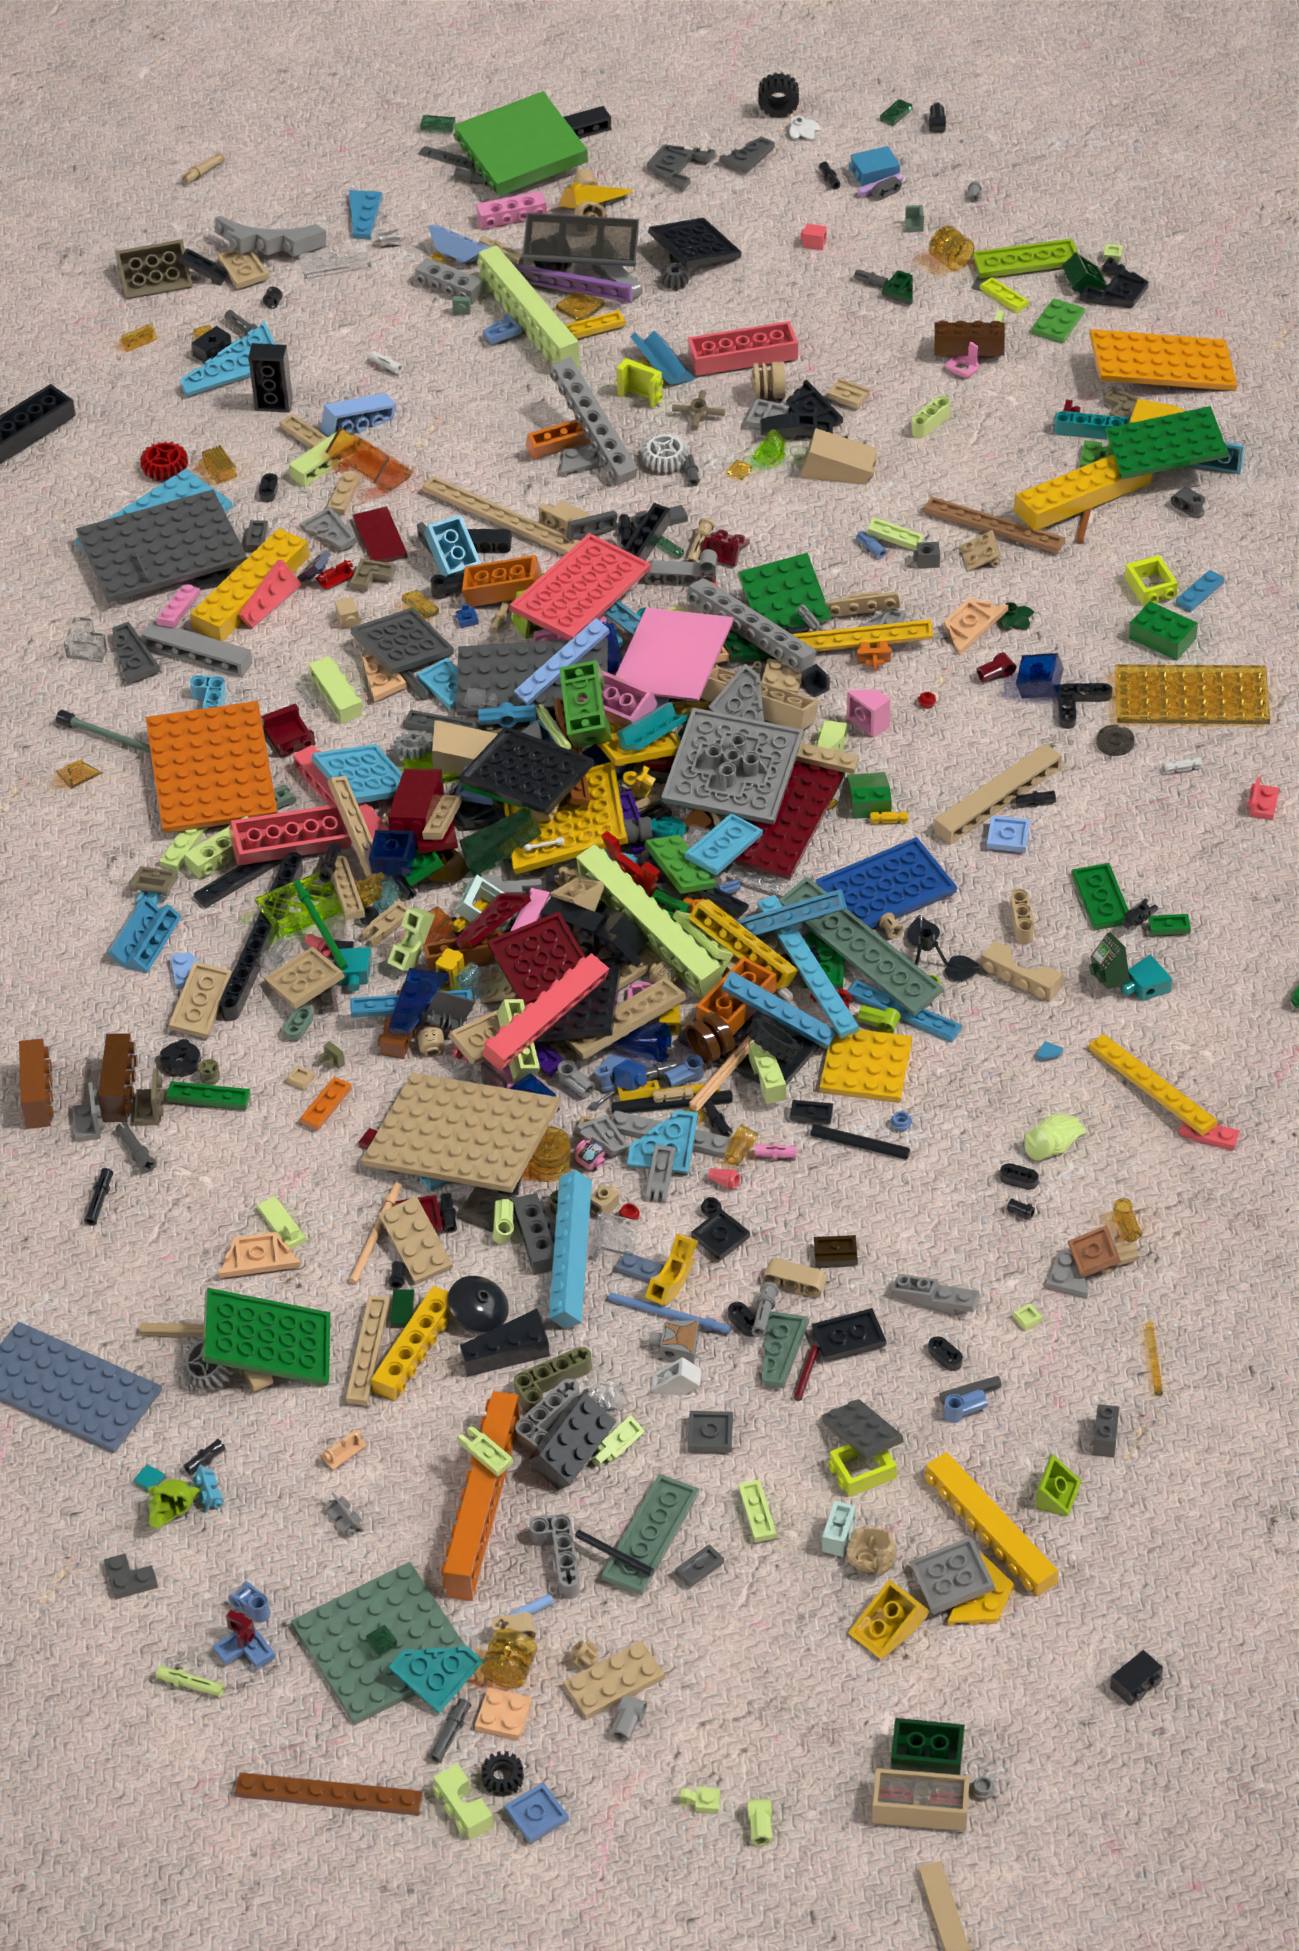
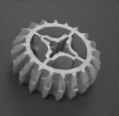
M196 1338L195 1344L190 1343L191 1349L185 1350L187 1356L182 1358L185 1364L181 1366L184 1370L183 1375L189 1384L196 1389L208 1392L209 1389L215 1391L217 1386L223 1387L224 1381L230 1382L229 1375H235L232 1371L233 1367L202 1362L203 1338ZM203 1371L204 1376H200L199 1372Z

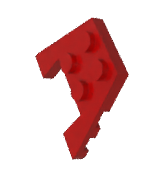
M605 831L601 837L612 861H616L624 873H628L632 877L633 882L636 885H640L650 898L655 892L656 886L654 884L658 881L657 876L660 874V871L648 861L641 868L621 852L619 839Z

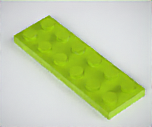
M1073 238L973 251L972 258L979 277L989 278L1061 268L1078 251Z

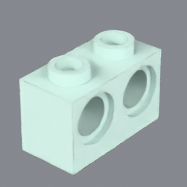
M834 1501L822 1536V1552L844 1557L846 1547L848 1546L847 1543L850 1540L856 1522V1506Z

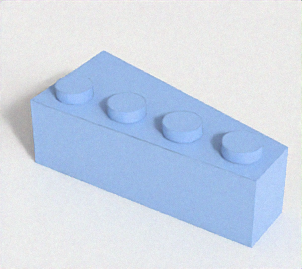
M387 393L324 404L320 432L326 437H330L340 429L348 434L354 432L361 433L371 425L375 427L394 419L396 404Z

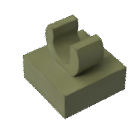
M330 1041L323 1045L324 1053L319 1056L320 1063L328 1060L326 1062L328 1069L333 1066L340 1069L345 1065L344 1054L341 1049Z

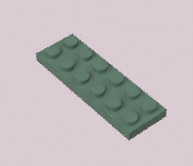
M658 1474L617 1547L621 1552L654 1568L653 1575L649 1577L611 1557L602 1573V1580L643 1595L698 1497L699 1488Z

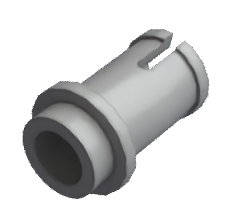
M977 181L971 182L968 186V199L972 203L979 201V193L982 189Z

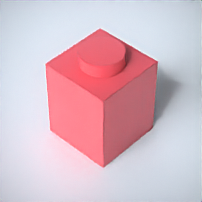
M807 223L800 235V240H803V247L823 250L827 240V226Z

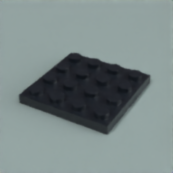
M704 217L650 226L648 229V233L685 268L741 258L742 251Z

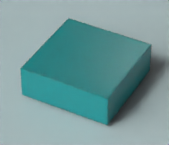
M147 1464L134 1478V1484L148 1491V1487L158 1486L165 1479V1474Z

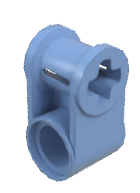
M609 1055L595 1069V1075L600 1080L602 1091H611L617 1087L615 1086L613 1067L630 1059Z
M248 1581L243 1582L242 1587L235 1594L232 1593L228 1596L231 1604L237 1610L249 1616L253 1621L261 1623L269 1619L271 1612L267 1596Z

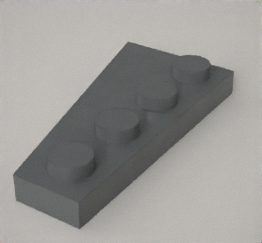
M129 621L112 628L126 685L160 672L159 664Z

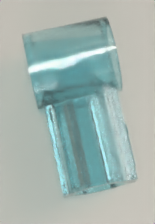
M469 962L456 975L455 979L461 986V990L471 989V1000L476 1001L479 998L478 978L481 976V970L477 965Z

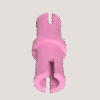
M774 1143V1145L755 1144V1157H773V1160H777L778 1158L796 1159L797 1146L778 1145V1143Z

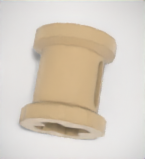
M892 913L884 914L878 921L879 926L887 931V936L890 939L897 938L903 932V926L895 921V916Z

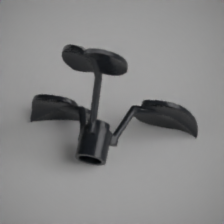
M921 915L912 922L907 932V939L912 945L918 946L914 963L916 966L919 963L921 950L931 951L935 947L943 963L947 966L945 973L950 979L956 981L966 980L980 971L979 964L966 956L956 955L950 958V962L946 960L938 941H936L940 937V930L935 924L929 922Z

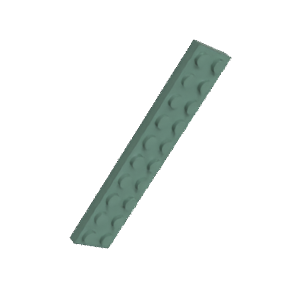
M805 877L782 896L779 902L782 906L826 894L827 892L810 878ZM848 909L802 923L914 1016L944 992L943 987Z

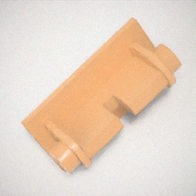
M358 1429L355 1431L351 1430L350 1434L331 1448L325 1449V1452L319 1457L332 1470H335L366 1447L367 1444L360 1438L362 1434Z

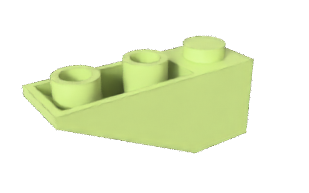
M825 720L823 728L819 727V741H815L814 746L843 751L847 738V723Z

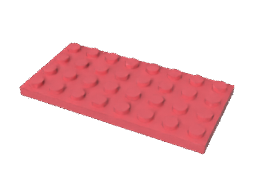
M588 533L510 604L509 611L571 641L650 570L651 563Z

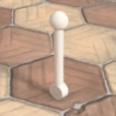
M559 837L554 841L533 845L526 844L524 849L525 851H530L533 848L554 844L560 846L564 844V839Z

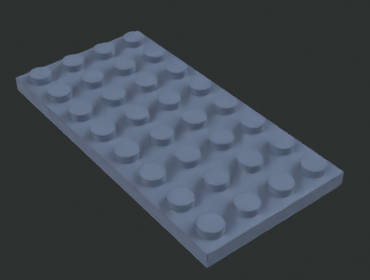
M19 1321L0 1344L1 1402L112 1453L118 1450L162 1392L161 1385Z

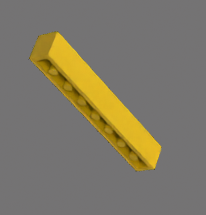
M947 1451L926 1464L925 1479L927 1483L939 1491L941 1498L944 1501L947 1500L952 1505L955 1513L959 1516L961 1515L966 1520L968 1527L980 1535L982 1542L994 1550L996 1557L1008 1565L1010 1572L1021 1579L1028 1591H1032L1037 1597L1058 1583L1059 1570Z

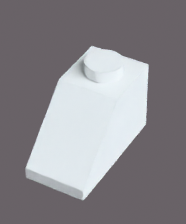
M682 1357L653 1374L651 1392L655 1394L685 1395L700 1387L701 1368Z

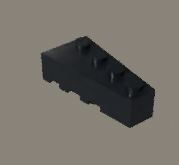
M537 1308L460 1345L461 1361L466 1377L550 1356L549 1341Z

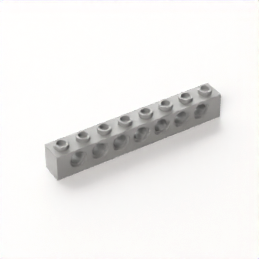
M572 357L553 363L550 377L553 382H556L559 393L565 397L568 408L572 409L575 414L577 423L581 424L584 435L590 439L593 450L597 451L600 456L601 464L606 466L610 479L614 480L616 485L636 478L638 470L636 464Z
M704 578L689 585L687 602L706 614L733 617L734 621L730 628L732 631L796 672L801 673V671L813 666L817 650Z

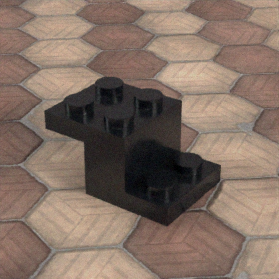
M606 908L601 913L606 918L605 923L595 934L599 939L598 943L604 949H609L612 952V958H619L627 966L633 965L638 967L642 960L636 954L649 940L624 914Z

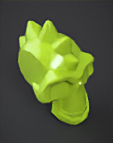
M179 1479L167 1480L158 1486L148 1487L149 1503L147 1506L149 1508L148 1522L150 1526L159 1529L174 1518L185 1514L191 1508L193 1499L200 1489L189 1486L187 1481L184 1482Z

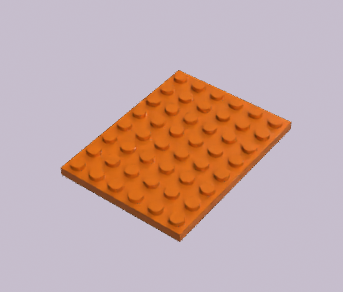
M258 701L145 717L163 833L230 824L232 820L242 819L245 816L251 818L278 813Z

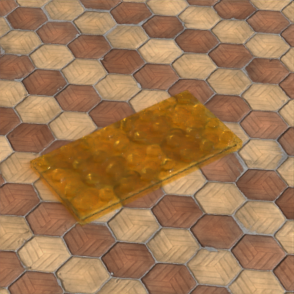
M1115 664L1117 723L1270 724L1266 665Z

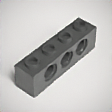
M537 1193L512 1198L513 1211L533 1275L552 1271L555 1237L553 1232H549L551 1227L548 1216L544 1217L543 1214L545 1213L543 1200L539 1201Z

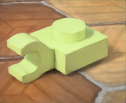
M697 1787V1793L690 1789H680L679 1805L695 1806V1812L719 1813L720 1789Z

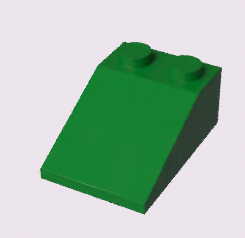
M885 772L847 775L853 819L870 818L872 812H879V814L881 812H891V792Z

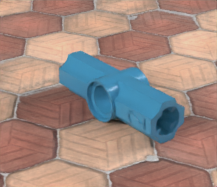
M506 702L500 704L498 708L478 709L479 725L500 724L502 727L507 726L510 728L516 722L536 721L535 705L514 706L512 703Z

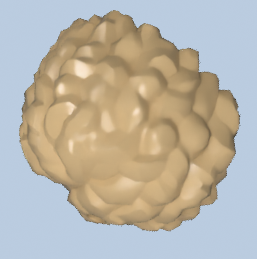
M874 1525L871 1529L869 1527L855 1529L846 1547L848 1563L863 1573L876 1572L879 1576L883 1575L895 1563L897 1551L892 1534L886 1532V1529H880Z

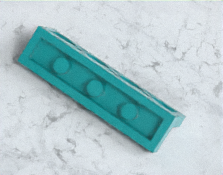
M672 702L663 704L617 732L621 749L640 750L688 721L687 715H676Z

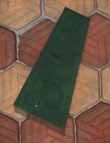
M526 807L488 827H484L470 836H466L459 843L467 867L474 877L476 875L481 877L480 873L487 868L489 870L496 867L495 863L503 857L507 859L512 855L514 849L524 847L542 833L537 819L532 811Z

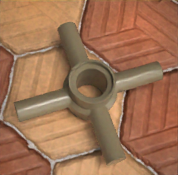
M704 390L699 392L698 398L691 401V406L672 405V411L690 413L692 430H697L699 422L706 420L707 415L725 416V409L708 408L706 406V391Z

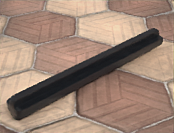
M816 1124L812 1125L810 1131L813 1137L894 1157L908 1159L910 1155V1148Z

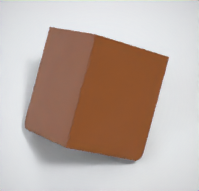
M694 809L683 819V822L694 835L713 821L709 811Z

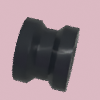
M269 287L262 301L266 307L276 308L283 297V293L277 287Z

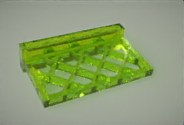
M319 871L300 879L303 887L308 888L309 893L310 889L321 891L320 897L311 895V900L318 902L315 908L321 919L326 920L343 913L335 887L330 881L323 882L324 886L312 884L314 880L319 879L321 872ZM294 882L255 897L256 904L275 928L274 934L278 939L315 924L306 906L303 903L292 901L294 896H298V892L293 885ZM324 892L332 894L334 898H323ZM286 893L290 894L291 898L288 900L280 898L279 895ZM270 900L274 901L275 903L274 906L271 907L265 905L263 901ZM277 902L288 905L287 910L276 908ZM291 906L302 909L298 913L289 911ZM277 913L285 915V917L276 921L273 914Z

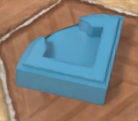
M1044 1041L1036 1056V1060L1047 1061V1059L1054 1057L1058 1058L1063 1053V1047Z

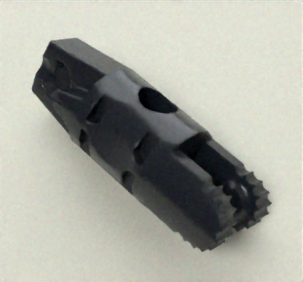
M1144 898L1125 913L1124 916L1126 918L1122 926L1130 929L1133 926L1140 925L1158 910V906L1154 904L1150 907L1147 904L1148 899Z

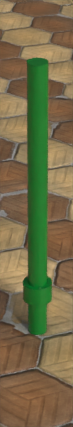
M300 880L294 881L293 885L298 892L300 902L306 906L341 970H345L348 964L312 903L310 893L304 889Z

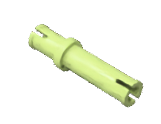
M160 1665L156 1672V1679L173 1683L175 1687L180 1688L183 1686L219 1698L222 1697L225 1689L224 1683L185 1673L183 1669L175 1670Z

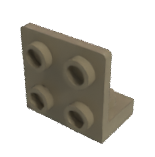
M153 1068L152 1089H136L135 1126L160 1125V1117L164 1116V1107L161 1105V1101H165V1090L161 1089L163 1080L162 1076L158 1075L157 1068Z

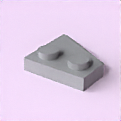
M607 1115L579 1124L574 1129L577 1134L586 1140L591 1139L596 1142L610 1156L625 1152L629 1148L628 1143Z

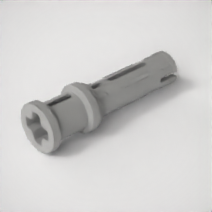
M765 1282L760 1287L761 1295L757 1298L758 1310L752 1328V1334L756 1337H763L765 1335L770 1311L776 1305L775 1297L779 1293V1288L772 1282Z

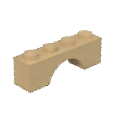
M994 941L982 955V969L1023 990L1035 994L1039 998L1050 1002L1062 988L1063 973L1047 965L1039 969L1022 968L1012 960V948L998 941Z

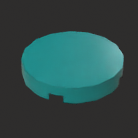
M665 816L661 817V820L656 821V818L651 820L653 837L662 838L673 835H680L682 837L686 833V824H683L681 819Z

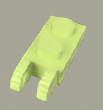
M473 1426L467 1429L469 1436L473 1438L472 1442L463 1434L456 1438L465 1450L497 1477L514 1464L511 1456Z

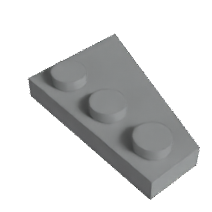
M331 506L299 523L301 529L341 551L357 543L356 537Z

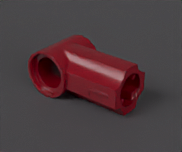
M1005 652L997 654L993 661L977 667L976 673L981 682H986L1000 675L1004 677L1011 676L1016 671L1017 666Z

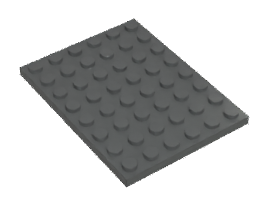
M213 489L76 528L78 539L108 603L238 566L247 559V555ZM135 552H139L143 566L150 575L147 580L142 577L143 572L135 558Z

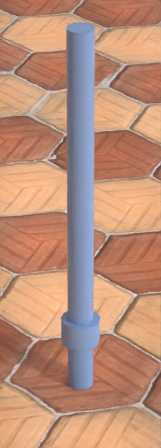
M610 1293L609 1301L680 1321L699 1320V1326L704 1327V1330L711 1332L716 1330L726 1334H730L731 1331L730 1325L716 1322V1319L697 1317L615 1293Z

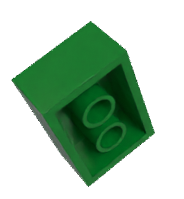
M1149 601L1130 622L1129 639L1178 660L1196 640L1198 623Z

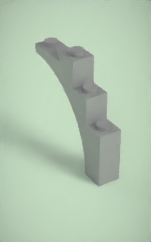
M222 216L215 217V233L229 241L230 248L239 254L258 249L265 255H270L284 250L295 257L326 246V230L317 224L294 229H262L241 225Z

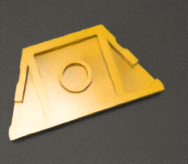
M982 1553L980 1555L996 1590L954 1606L948 1619L949 1626H955V1623L969 1622V1625H978L980 1623L998 1624L1013 1592L1014 1583Z

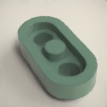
M300 1006L290 1015L283 1027L284 1035L287 1039L298 1040L307 1031L314 1019L313 1010L310 1007Z

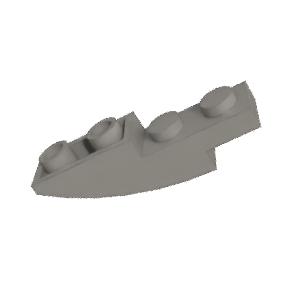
M502 876L481 877L504 893L529 894L530 896L531 888L542 890L541 879L502 882ZM473 878L462 879L463 893L466 889L467 884ZM478 894L474 897L475 900L482 898Z
M904 1274L897 1275L891 1288L892 1293L909 1302L952 1315H956L957 1310L974 1312L981 1297L977 1290L939 1285L938 1279Z

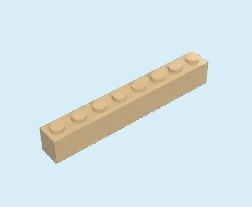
M1046 743L1036 748L1031 754L1020 759L1012 767H1008L999 776H995L990 782L979 787L977 791L966 796L964 800L953 805L948 811L938 815L935 819L934 833L948 844H953L988 820L991 815H995L1014 802L1016 795L1027 793L1061 769L1062 755Z

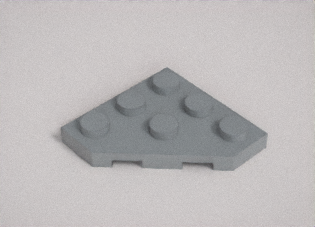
M744 664L709 705V709L717 713L764 722L760 675Z

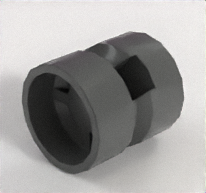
M650 817L639 818L638 821H635L633 818L623 819L628 843L625 844H635L637 840L645 843L646 840L652 839Z

